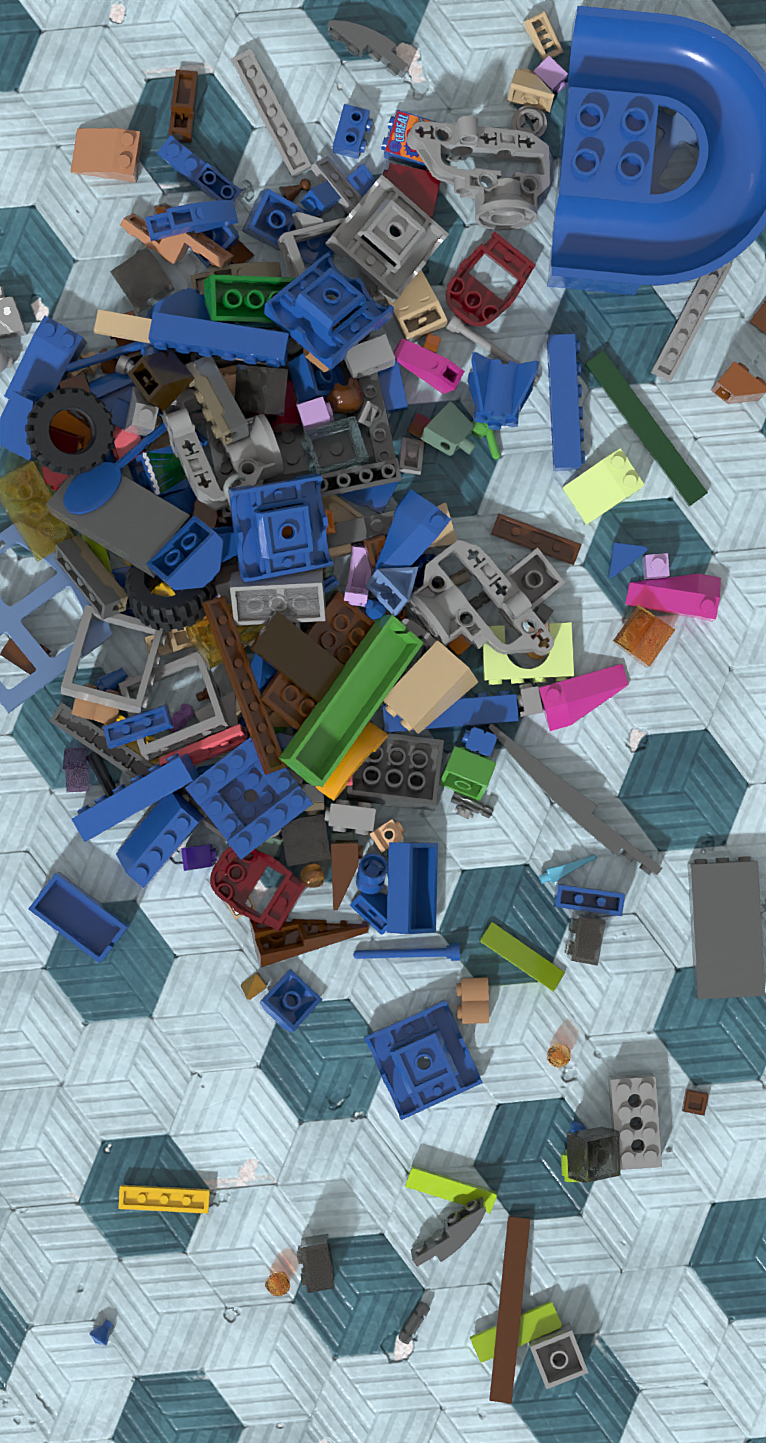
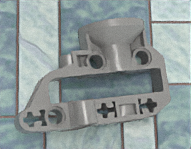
M474 116L460 117L455 124L440 122H417L414 124L406 137L407 145L417 151L433 177L454 185V192L460 194V198L475 199V221L478 225L493 230H514L529 226L537 220V199L550 185L548 144L529 132L478 126V118ZM437 136L442 137L444 141L438 139ZM441 154H446V160L450 162L465 161L468 156L533 162L537 164V174L515 172L510 178H501L502 171L457 169L456 166L444 164L441 160ZM481 182H484L487 187H484Z
M185 389L165 411L160 408L159 411L168 431L173 452L176 457H179L196 497L213 510H219L228 507L229 502L224 492L218 486L195 432V426L192 424L189 412L203 409L204 407L196 402L193 394L195 390ZM264 414L246 419L249 436L225 446L221 441L227 457L231 458L234 474H242L246 477V481L238 479L239 486L236 487L262 485L264 480L281 475L284 472L283 461L276 438Z
M457 540L426 564L423 585L411 593L410 600L407 602L425 630L444 646H447L461 634L470 645L473 644L477 649L487 644L493 650L503 655L535 652L537 655L543 656L548 654L554 646L552 635L531 609L532 604L527 596L520 590L517 592L491 558L479 546L462 540ZM469 553L471 555H477L476 561L474 559H468ZM451 555H455L471 576L474 575L482 585L484 593L499 610L498 613L502 615L510 627L514 628L520 637L511 644L500 642L462 592L441 569L439 565ZM437 579L441 580L444 587L435 589L431 582ZM498 589H505L504 596L496 594ZM467 614L471 617L472 622L463 624L460 621V616ZM529 621L533 623L534 631H526L523 627L524 622ZM539 631L540 634L538 635V638L536 636L533 640L532 637H534L536 633ZM546 640L548 643L546 648L544 646L540 648L538 646L540 641Z

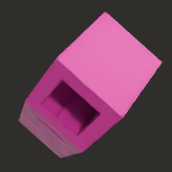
M404 338L400 339L393 352L396 358L395 361L442 394L455 390L465 372L449 359Z

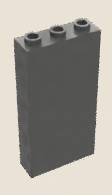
M79 474L70 475L46 503L51 514L154 578L156 574L146 563L191 519V516L123 475L117 491L105 504L89 513L72 514L66 510L63 499L68 486Z
M751 856L738 857V861H729V857L716 858V862L707 863V859H693V863L688 864L695 998L715 999L765 996L758 861L752 860Z

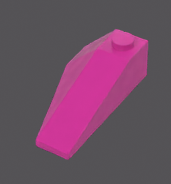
M691 574L630 582L625 605L714 621L717 617L720 601L721 578L704 574Z
M623 664L539 688L541 704L549 731L574 724L628 686Z

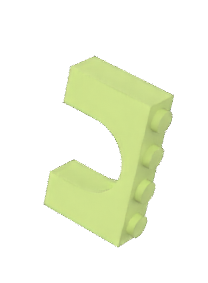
M572 622L548 624V631L554 639V646L548 653L545 661L533 669H523L516 666L510 661L507 654H500L487 644H484L482 646L484 681H489V685L502 684V680H511V684L524 683V679H533V683L547 682V678H555L556 682L568 680L569 677H573ZM505 625L488 626L500 642L505 644Z

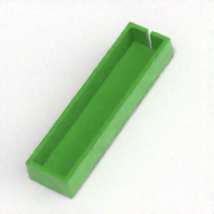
M383 615L376 620L344 665L321 702L317 703L279 757L281 761L312 786H324L424 643L410 630H405L406 626L393 615Z

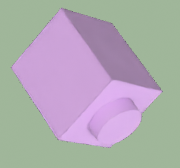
M550 56L533 71V74L538 75L553 94L555 92L560 93L567 85L568 73Z
M668 553L651 554L642 557L644 580L661 579L670 576Z

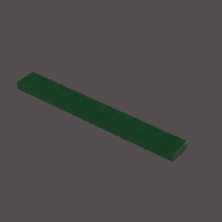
M604 350L586 362L585 366L687 505L690 507L708 494Z

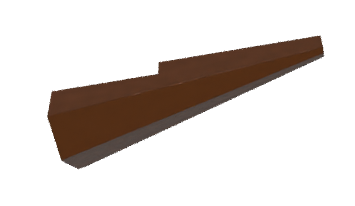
M249 918L254 948L261 967L368 933L369 927L366 921H362V924H348L346 920H341L340 923H327V920L292 919L291 922L284 923L281 931H276L270 926L260 924Z

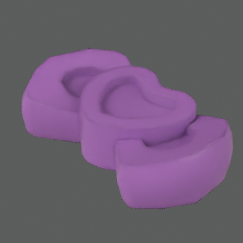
M182 704L180 711L175 712L171 718L173 728L167 730L175 733L186 725L190 718L194 717L193 707L189 704Z

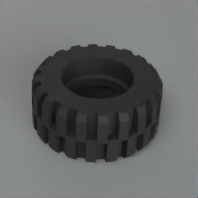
M65 387L49 392L42 396L39 401H36L33 409L28 413L25 432H27V445L30 446V452L33 457L39 460L38 463L50 469L49 471L62 475L86 473L101 465L103 459L110 454V447L115 441L113 437L115 424H112L111 421L113 416L111 411L108 412L105 408L106 404L103 400L100 401L96 398L97 395L92 392H86L85 389ZM64 410H74L83 414L90 425V440L85 448L76 453H66L59 450L52 443L49 436V426L53 417Z
M132 564V568L128 570L126 575L125 587L134 615L137 619H140L141 623L145 626L151 625V629L159 631L161 628L164 632H172V629L180 631L184 630V627L188 625L189 627L195 625L198 619L201 621L206 616L202 603L215 599L213 580L207 583L204 588L184 589L176 595L164 597L152 593L156 586L164 582L157 575L153 578Z

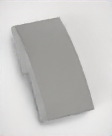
M406 618L401 621L406 626L405 630H410L418 638L422 636L423 640L421 641L424 642L423 647L426 651L436 642L435 638L420 625Z

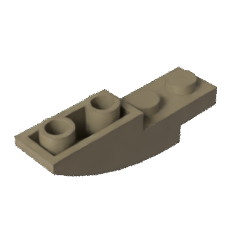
M279 262L231 264L222 268H209V272L190 275L192 288L198 290L200 295L203 296L204 280L209 275L282 277Z

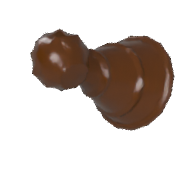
M305 178L301 180L300 185L279 186L282 197L293 202L301 190L308 191L310 189L311 182Z

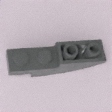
M330 20L327 23L329 36L334 41H341L345 44L346 49L352 55H359L363 58L369 52V56L377 63L379 61L386 66L387 71L393 76L398 75L403 78L408 72V64L394 54L396 52V43L386 36L352 22Z
M480 1197L477 1200H471L464 1208L451 1212L444 1219L445 1229H440L427 1240L416 1243L411 1249L412 1261L418 1267L434 1256H437L440 1262H442L461 1248L476 1231L485 1215L484 1199Z

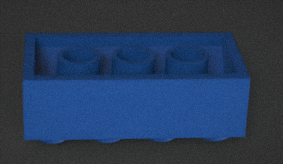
M175 791L162 798L116 853L126 874L141 887L147 886L205 816Z

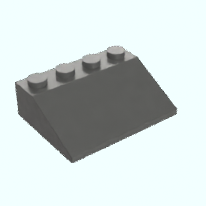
M387 733L388 737L375 752L372 751L353 774V785L348 786L346 800L435 811L444 740Z

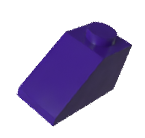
M212 844L181 848L184 871L213 867L214 861H218L216 848H212Z

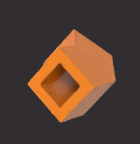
M428 333L423 348L437 353L441 337Z

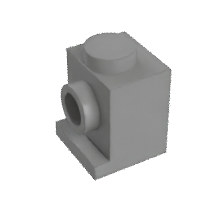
M532 683L519 685L520 694L516 695L518 708L523 709V712L519 713V717L543 713L538 686L533 687Z

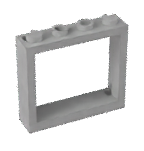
M345 218L282 234L277 243L290 277L296 278L306 270L296 243L334 233ZM358 268L367 292L380 304L385 299V296L376 289L378 285Z
M85 604L62 681L61 694L140 714L142 707H147L150 695H146L148 687H153L155 675L152 674L154 666H159L161 654H158L160 646L164 647L167 634L163 633L164 630L161 628L159 631L151 629V625L145 626L141 623L140 619L120 613L103 620L92 606ZM93 619L154 635L136 700L74 684Z
M201 650L189 652L185 657L178 660H169L165 665L158 668L154 667L152 672L155 675L154 683L199 665L216 716L148 744L145 737L138 739L137 743L141 755L147 761L205 739L230 727L207 657ZM143 674L130 676L124 682L119 683L123 697L132 699L131 692L139 690ZM128 712L129 717L137 715L136 713Z

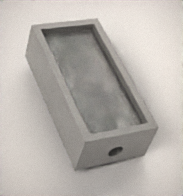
M323 568L244 582L240 578V572H231L230 592L235 625L266 624L274 611H278L292 623L325 621L326 602Z

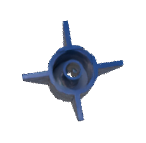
M472 352L471 363L473 372L468 374V385L475 407L473 420L478 423H486L488 428L493 430H500L501 426L518 427L520 411L533 390V380L538 372L539 362L531 361L518 364L509 361L508 365L501 364L500 359L491 360L477 352Z

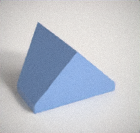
M418 567L377 569L365 586L393 616H397L410 600Z

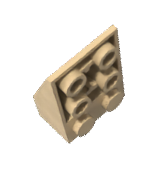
M422 270L411 280L394 303L385 297L388 306L392 305L394 307L393 316L403 338L410 342L447 326L448 320Z

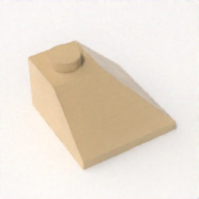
M525 68L515 69L507 101L522 106H535L544 112L550 113L554 98L552 91L531 70Z

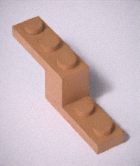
M132 213L126 216L120 224L129 235L137 237L144 242L147 248L155 250L165 261L173 264L183 259L189 246L192 251L203 255L210 264L219 268L229 264L234 256L202 232L195 233V231L151 241L146 222L136 214Z

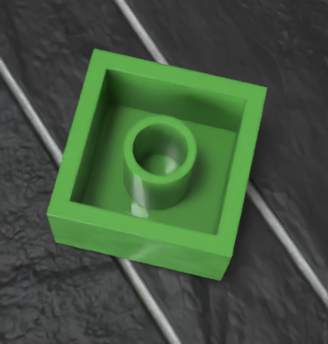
M454 746L439 785L480 801L489 785L496 762H493L487 756L473 754L465 747L458 748Z

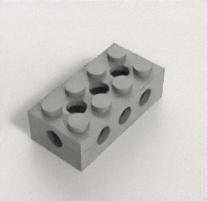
M653 1073L608 1076L615 1168L617 1170L662 1167L656 1076ZM632 1094L638 1095V1100L635 1103H628V1099ZM633 1117H640L637 1125H630V1120ZM640 1139L641 1145L637 1148H632V1142Z

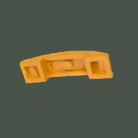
M371 722L368 723L324 786H316V789L334 801L348 785V780L372 751L375 752L388 737V734Z

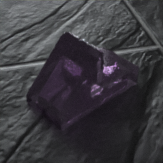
M87 747L64 748L63 770H65L66 793L90 791Z

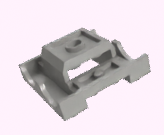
M381 175L325 244L340 258L345 256L378 285L376 289L394 303L449 234L388 179ZM390 227L398 229L399 237L391 235ZM364 235L365 237H367L373 244H375L396 264L392 266L377 251H375L369 244H367L361 238V236Z

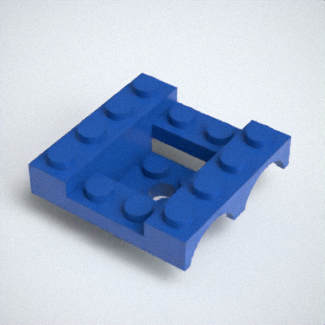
M327 252L265 303L264 314L332 370L346 358L347 352L373 329L377 331L392 318L394 307L392 305L385 307L378 304L367 292L364 282L358 277L350 279L343 275L334 265L331 254ZM326 295H334L337 299L330 300ZM351 311L355 312L340 326H338L334 331H332V327L335 324H337L342 318H344L348 313H350Z
M314 473L297 476L291 480L228 489L240 578L244 582L333 566L327 546L326 529L328 519L321 499V481L323 479L320 474ZM297 503L299 504V505H297V506L286 507V508L275 509V510H269V511H264V512H259V511H258V510H264V509H269V508L281 507V506L292 505V504H297ZM285 526H291L293 529L291 536L284 538L282 536V529Z
M251 737L185 787L241 860L313 805V802L286 768L267 775L264 774ZM249 789L255 790L258 794L257 800L252 803L245 799V793Z
M445 999L426 1007L416 1014L364 1036V1040L373 1055L401 1120L483 1083ZM422 1056L430 1059V1065L425 1069L417 1065L418 1059Z

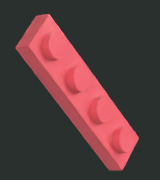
M240 724L231 726L222 732L210 735L203 740L191 743L184 748L160 757V765L168 764L166 759L176 753L179 756L188 753L193 764L197 765L237 748L249 738V734Z

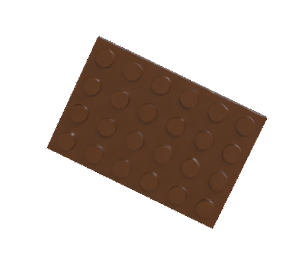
M334 591L326 602L325 621L312 622L305 634L345 665L375 622L355 605L349 604V601H344L345 596L339 591ZM279 671L259 698L297 731L318 703Z

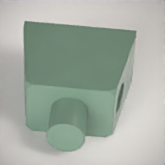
M451 401L425 427L420 438L449 456H452L459 448L470 455L478 445L469 438L474 425Z

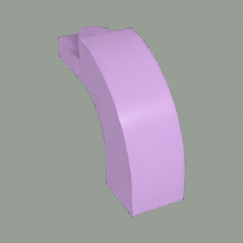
M357 542L353 544L344 601H349L351 605L365 607L369 595V589L365 584L371 578L372 572L364 543Z

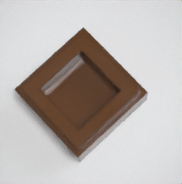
M686 1089L682 1111L705 1116L709 1094Z

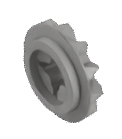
M530 105L523 106L513 115L512 129L529 132L539 138L546 130L547 119L541 109ZM525 117L530 122L535 121L532 126L533 131L529 127H523L525 125Z

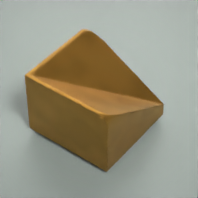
M256 972L241 984V988L246 998L251 1000L266 989L268 984L259 972Z

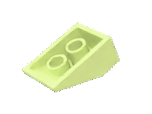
M620 448L565 485L562 489L587 525L641 490L645 484Z

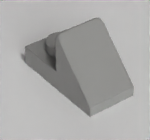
M402 437L398 462L401 473L421 475L424 441Z

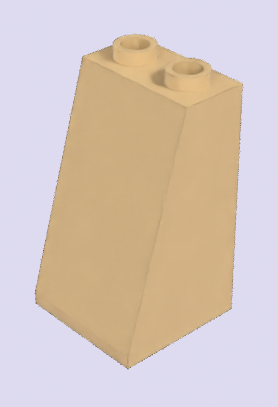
M437 640L390 690L383 700L387 705L384 709L393 717L398 715L402 719L400 723L408 731L413 729L419 734L474 687L478 680L468 666Z

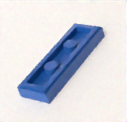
M163 705L102 727L109 749L173 728L168 706Z

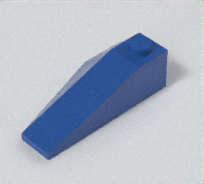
M409 489L396 506L394 519L391 527L388 528L385 544L379 553L372 574L377 569L410 567L435 541L451 518L434 504Z

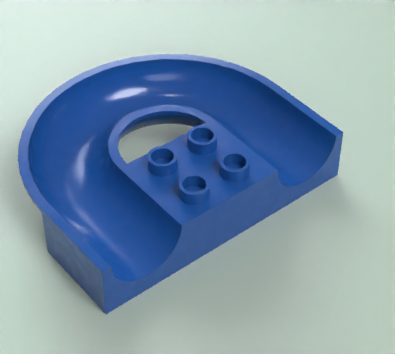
M577 6L572 24L547 287L635 295L640 285L660 286L678 284L716 271L746 250L766 227V72L758 61L738 42L705 23L669 14ZM658 106H664L680 113L691 124L697 136L699 156L694 172L683 185L667 193L650 194Z

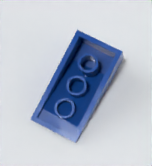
M267 188L260 191L242 231L280 251L277 240L283 233L296 230L292 214L297 212L310 214L305 209ZM332 234L296 243L302 261L311 266L327 252L331 254L332 258L334 251L325 244Z
M44 316L22 357L4 397L9 399L13 391L20 392L22 389L37 394L39 396L38 400H40L45 394L61 389L59 382L66 380L69 373L66 371V365L77 361L87 344L84 337Z

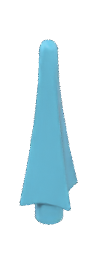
M591 855L571 863L544 869L546 873L539 875L540 882L542 884L548 881L550 884L555 883L577 868L595 860L597 856Z

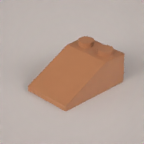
M77 128L71 173L136 183L143 143L140 131L120 128Z

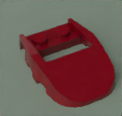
M494 231L491 234V239L484 245L481 243L459 265L458 271L447 286V304L451 311L467 324L476 327L489 325L514 302L536 264ZM484 254L518 281L504 300L500 299L469 274Z
M231 847L227 848L218 859L210 875L212 890L222 901L229 904L240 915H244L260 924L270 926L276 931H281L282 926L301 895L307 889V886L275 858L256 849L241 860ZM269 866L285 876L263 914H260L247 906L245 902Z

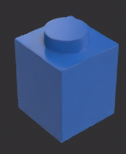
M325 181L310 189L300 203L311 216L320 217L331 211L341 197L331 184Z

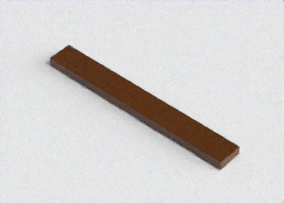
M225 595L202 603L263 772L267 775L286 768L287 765L279 759L282 751L265 704L259 699L261 693Z
M508 1216L489 1401L512 1404L530 1218Z

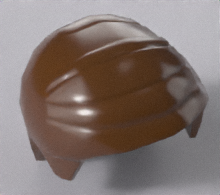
M348 379L345 386L340 383L334 385L333 390L326 397V403H330L332 411L338 414L355 413L361 408L364 402V394L357 379Z

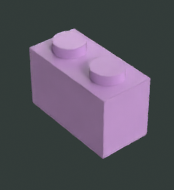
M323 397L297 405L306 437L332 429L331 422L334 421L330 403H325Z

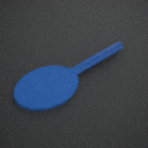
M164 422L158 425L154 431L143 438L115 464L103 462L101 465L93 468V470L79 474L70 483L64 494L63 503L66 510L72 514H85L105 504L115 494L121 483V469L167 430Z

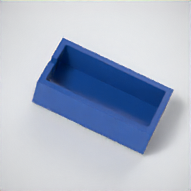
M389 842L387 933H436L438 843Z
M60 872L53 875L28 908L98 963H102L115 947L113 943H117L130 927L128 923Z

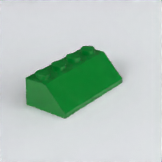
M209 275L204 280V300L210 320L217 322L274 323L264 314L265 303L295 278Z

